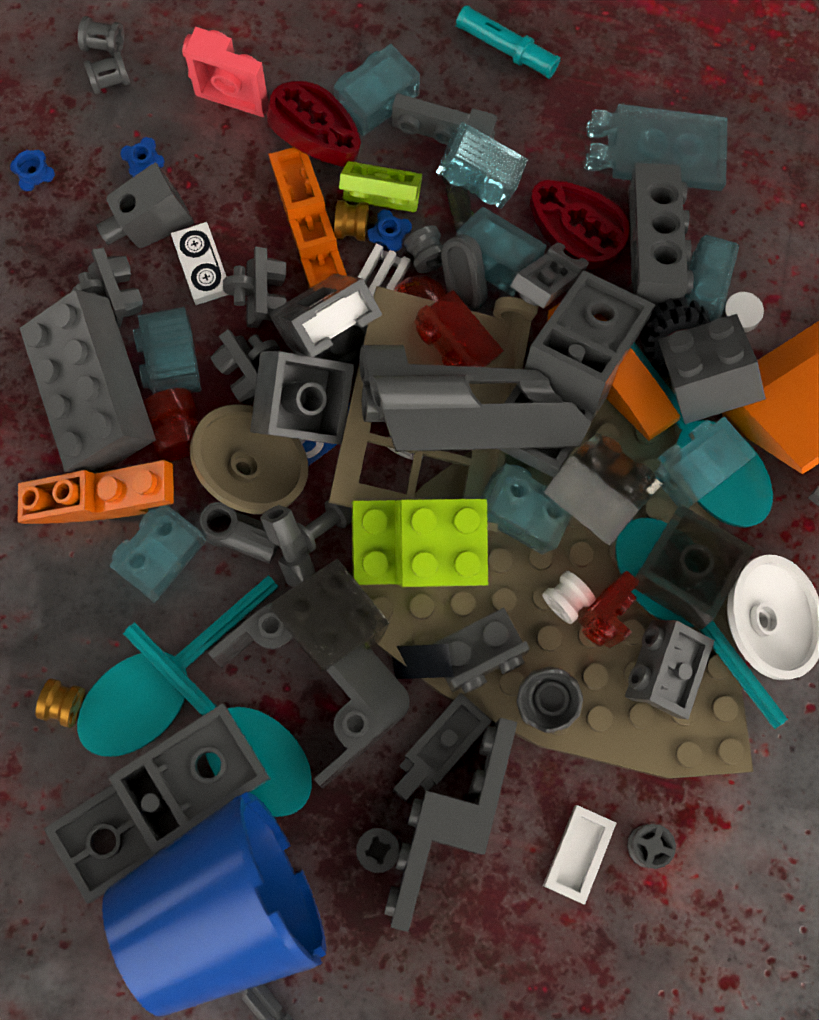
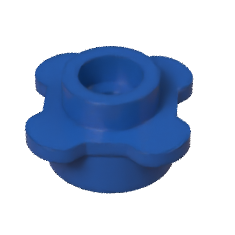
M145 137L140 143L133 146L127 145L121 149V158L128 162L130 166L129 174L132 177L155 162L161 169L163 168L164 158L156 152L154 139ZM142 155L146 156L145 159H139V157Z
M23 151L11 162L10 170L19 177V186L22 190L32 191L35 185L53 180L55 172L53 168L47 166L45 162L46 156L43 151ZM31 169H36L33 173L29 172Z
M382 210L377 214L378 221L375 226L367 232L368 239L372 243L383 246L384 250L397 252L402 248L405 235L411 232L412 224L408 219H399L393 216L389 210ZM388 228L393 229V232L387 233L386 230Z

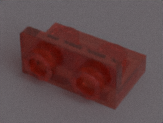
M451 290L430 307L428 305L422 307L414 321L417 325L416 331L427 345L433 344L442 355L441 359L444 366L486 367L504 351L454 290Z
M627 570L603 590L595 602L578 620L584 627L582 630L583 634L599 647L605 645L611 648L626 640L632 633L626 625L616 618L617 616H622L637 598L631 592L640 581Z

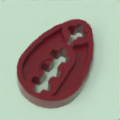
M306 81L286 82L273 90L269 99L267 120L271 129L279 137L301 152L323 162L345 167L348 161H357L361 146L357 127L344 106L328 90Z
M544 180L534 186L529 206L536 225L551 246L556 243H562L565 246L564 253L567 256L577 260L580 258L586 259L589 262L586 270L602 269L618 260L624 251L629 237V223L625 213L617 204L595 191L569 182ZM549 195L554 197L553 203L549 201L544 205L540 202L541 197L547 198ZM578 217L584 219L583 225L577 224L574 227L570 224L571 219L576 220ZM593 228H596L599 231L597 236H592L590 239L585 237L586 230L591 231ZM608 239H611L614 242L612 247L608 246L606 249L600 247L601 241L606 242Z

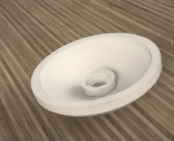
M763 555L744 563L736 572L731 582L727 602L728 623L738 649L752 667L769 678L788 680L805 675L814 667L819 659V596L812 582L796 564L781 556Z

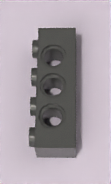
M635 162L628 188L632 294L655 304V306L659 304L663 309L667 307L665 300L673 299L674 305H677L679 298H684L685 294L690 295L693 288L694 274L692 270H687L692 245L691 240H685V234L689 227V211L683 210L688 186L687 182L681 180V165Z

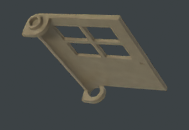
M376 286L373 298L383 315L367 324L363 345H403L408 364L523 369L531 321L537 315L538 306L531 305L521 298L502 297L495 301L493 312L495 317ZM358 365L328 503L352 508V501L427 500L415 497L422 456L468 467L462 499H487L488 537L494 535L498 528V524L494 523L507 456L505 452L499 449L472 450L470 457L445 451H405L414 454L406 494L359 483L367 442L393 449L394 446L391 438L369 433L372 422H364L361 403L363 382L361 381ZM517 384L469 385L474 396L482 404L505 403Z

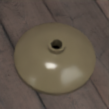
M227 405L215 409L200 421L190 443L192 466L202 485L223 504L245 513L264 514L267 510L277 505L283 507L291 505L303 491L308 478V460L300 440L250 432L253 406Z

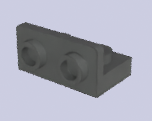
M505 608L433 643L449 645L454 677H445L452 693L462 688L465 694L486 684L485 675L497 669H500L502 674H506L523 665L525 661L522 656L526 655L530 650L527 642H522Z
M652 620L643 634L642 647L636 665L630 672L629 685L625 697L632 701L646 702L676 718L688 720L715 640L677 620Z

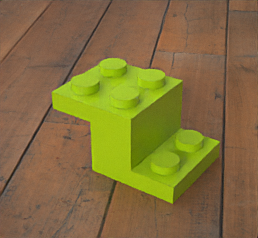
M487 499L352 501V584H397L401 587L488 585Z

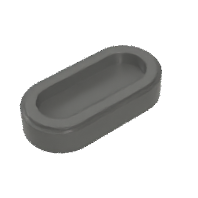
M465 234L456 235L446 241L441 250L447 296L452 306L475 312L485 304L488 296L482 252L477 241L471 236Z

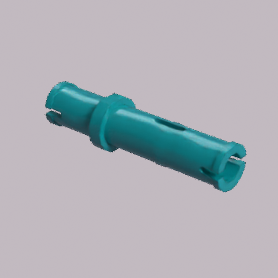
M465 5L460 11L456 20L457 28L465 30L485 43L513 57V62L519 66L525 64L545 75L548 79L554 75L560 63V56L554 55L534 44V39L530 36L522 37L498 22L473 10L468 5Z

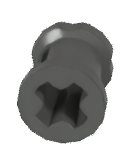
M88 16L82 17L78 28V46L80 50H102L109 52L111 56L116 51H119L121 54L124 44L122 23L114 22L112 25L93 22V19ZM97 34L106 36V39L98 38Z
M119 51L114 52L113 57L93 63L90 60L83 61L95 95L100 94L101 89L123 83L125 86L131 84ZM112 69L116 70V72L110 73L101 77L99 76V73L106 72Z

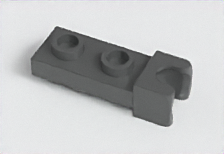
M396 94L392 105L393 127H397L407 134L417 133L434 138L442 144L462 146V153L482 159L488 158L495 137L494 127L498 119L496 115L474 108L468 114L402 94Z
M556 243L549 248L545 255L518 272L511 287L520 293V297L525 302L544 309L564 292H569L583 270L586 271L589 262L584 258L577 260L567 256L564 253L565 246L562 243Z

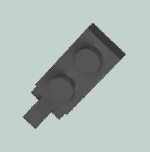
M460 693L405 755L406 759L399 767L407 774L392 791L404 802L407 801L419 786L429 791L443 779L489 726L492 720Z

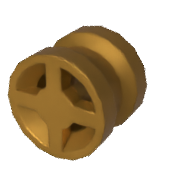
M344 200L337 201L334 223L336 239L354 236L357 241H366L369 203L360 202L355 206L349 205Z
M52 678L48 679L37 701L36 718L44 721L53 718L58 720L61 726L72 728L78 719L81 705L85 699V689L76 685L70 688L64 687L61 681Z

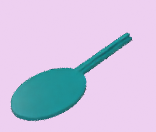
M634 342L631 349L652 374L680 414V420L676 424L680 428L681 433L677 438L675 456L680 476L687 490L705 511L721 522L741 528L752 527L766 519L771 510L773 489L768 471L757 452L742 436L723 424L709 420L685 424L675 395Z
M638 518L628 522L618 535L615 555L620 575L631 595L655 618L659 620H677L690 628L696 626L703 635L715 640L712 648L771 726L776 729L788 720L710 618L716 602V587L709 565L699 549L681 531L663 521L653 518Z
M268 575L176 656L169 653L166 654L188 676L186 668L279 588V586ZM142 653L134 655L108 670L90 689L79 711L77 720L78 737L83 746L96 755L114 757L132 753L154 741L172 724L182 709L185 698Z
M135 622L126 628L123 635L202 716L217 707ZM245 707L228 708L271 778L250 793L258 797L274 817L288 816L299 811L309 799L312 788L310 765L300 744L282 724L265 713ZM206 753L211 770L216 776L221 769V760L215 753Z

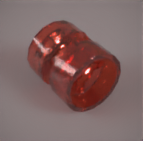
M173 388L149 396L143 402L154 430L156 441L153 442L157 458L159 460L175 461L190 457L191 439L199 424L197 419H195L198 412L191 391L186 388Z

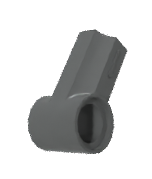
M222 502L209 504L201 513L200 524L203 535L208 543L217 547L225 546L265 563H271L279 546L269 541L262 521L236 512L233 508ZM218 517H224L231 524L227 530L218 533L209 529L211 521Z

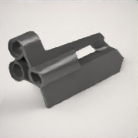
M361 345L359 368L361 381L363 382L361 399L364 422H386L395 452L579 447L591 424L572 402H563L555 394L550 386V380L539 370L408 364L403 345ZM516 383L530 403L482 404L474 396L469 384Z

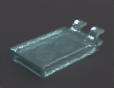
M618 104L615 113H609L604 110L592 111L591 121L588 120L587 136L602 138L608 135V146L602 143H591L590 154L587 153L585 159L586 170L600 171L612 168V178L631 180L635 162L681 165V180L687 182L689 188L722 191L725 187L727 117Z

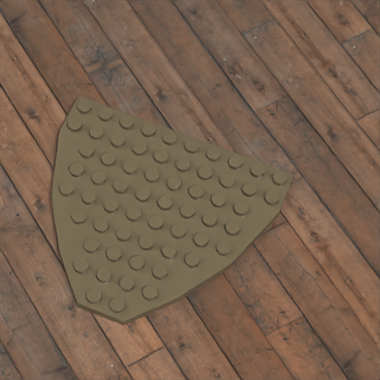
M669 376L661 377L674 394ZM606 399L592 420L581 445L575 447L556 479L507 454L494 523L498 524V528L494 535L488 537V585L401 587L397 584L358 585L362 636L406 667L407 665L397 646L433 644L505 608L522 642L526 641L530 647L528 653L522 656L525 661L523 665L506 674H502L500 669H497L485 675L487 683L467 694L464 693L462 688L452 693L445 678L419 679L451 701H454L462 693L485 713L494 724L500 717L518 722L515 735L537 747L664 779L754 772L742 687L713 648L688 720L676 718L646 702L632 701L625 697L629 685L630 672L636 665L642 647L643 634L652 620H659L648 613L631 595L622 580L615 555L616 541L622 528L632 520L653 518L668 523L687 536L699 549L709 565L716 587V602L710 618L736 651L735 641L728 623V589L718 519L710 515L696 502L683 483L675 456L677 438L681 433L676 423L648 441ZM471 451L465 454L464 456L470 457ZM453 463L425 483L415 493V497L423 499H462L468 467ZM565 571H570L579 577L589 587L596 599L590 607H583L578 612V618L572 624H568L555 614L542 597V593L548 588H555L560 583V576ZM696 626L691 627L692 629L700 632ZM545 667L560 668L571 674L578 681L583 695L580 716L570 727L552 733H545L531 725L525 724L516 703L520 683L533 670Z

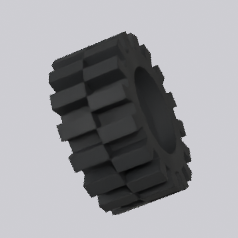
M679 298L677 305H674L673 299L665 300L667 307L663 309L657 304L653 309L655 315L651 314L641 330L640 340L646 358L657 371L662 368L663 373L668 374L658 339L666 337L677 330L691 329L711 322L704 306L700 307L699 303L693 299L688 304L686 298Z

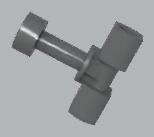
M326 501V512L306 526L296 523L292 510L281 505L272 507L260 517L269 541L281 548L283 556L279 559L278 563L288 585L301 590L311 585L318 576L309 556V553L316 549L314 540L334 525L342 529L352 523V508Z

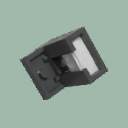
M339 274L331 275L268 313L285 344L294 354L349 363L360 356V348L364 342L367 324L383 315L363 278Z

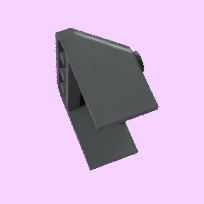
M304 588L259 609L212 648L208 654L223 668L254 641L263 648L277 649L297 636L350 697L351 700L337 712L334 719L335 734L347 750L314 778L323 789L405 717L409 709L410 699L403 685L329 600L314 588Z

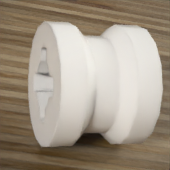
M565 571L560 576V583L555 588H548L542 593L543 599L552 611L568 624H572L578 618V612L583 607H590L596 600L589 587L570 571Z

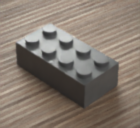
M74 289L20 327L65 472L82 470L94 474L105 472L156 441L109 298Z

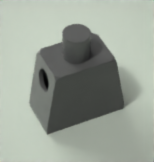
M155 162L108 194L106 201L114 215L96 224V227L107 245L127 235L138 248H144L170 236L173 232L192 226L195 222L179 192Z

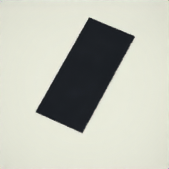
M448 644L397 646L407 667L392 657L396 679L454 677Z

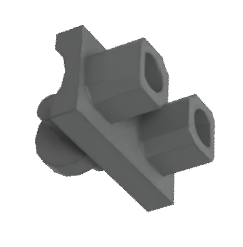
M255 247L254 258L246 263V276L245 267L238 265L234 267V275L223 279V291L234 296V305L243 306L246 304L247 327L258 328L263 320L272 321L268 313L286 303L285 295L267 293V285L282 286L284 283L286 262L267 258V248Z
M104 248L92 249L91 254L94 262L88 266V272H82L78 275L80 283L73 290L77 289L109 298L118 328H120L123 317L141 312L143 305L139 289L136 287L119 290L117 283L130 280L131 270L126 256L107 257Z
M227 329L219 336L223 345L216 350L210 359L216 368L227 376L238 367L241 369L244 375L230 387L238 401L249 404L255 398L260 353L280 351V347L272 339L262 342L258 334L250 337L247 342L243 336L235 337L231 330Z

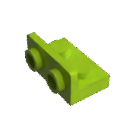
M348 161L340 174L339 189L344 190L343 199L346 201L365 202L374 206L416 212L423 174Z

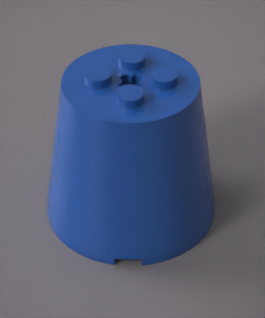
M250 792L232 799L109 886L104 893L102 902L103 922L115 964L137 1001L155 1016L163 1017L312 969L322 964L320 958L326 955V941L322 921L303 869L296 873L294 872L284 851L291 844L272 813L258 797Z

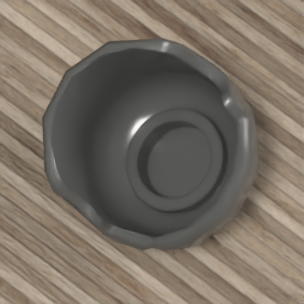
M545 667L533 670L520 683L516 703L525 724L531 725L542 732L552 733L570 727L580 716L583 695L578 681L571 674L560 668Z

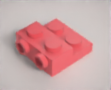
M195 27L193 33L186 36L182 49V54L186 58L188 65V77L192 81L195 96L264 118L269 103L262 62L247 54H234L232 38L227 37L222 32L217 30L208 31Z

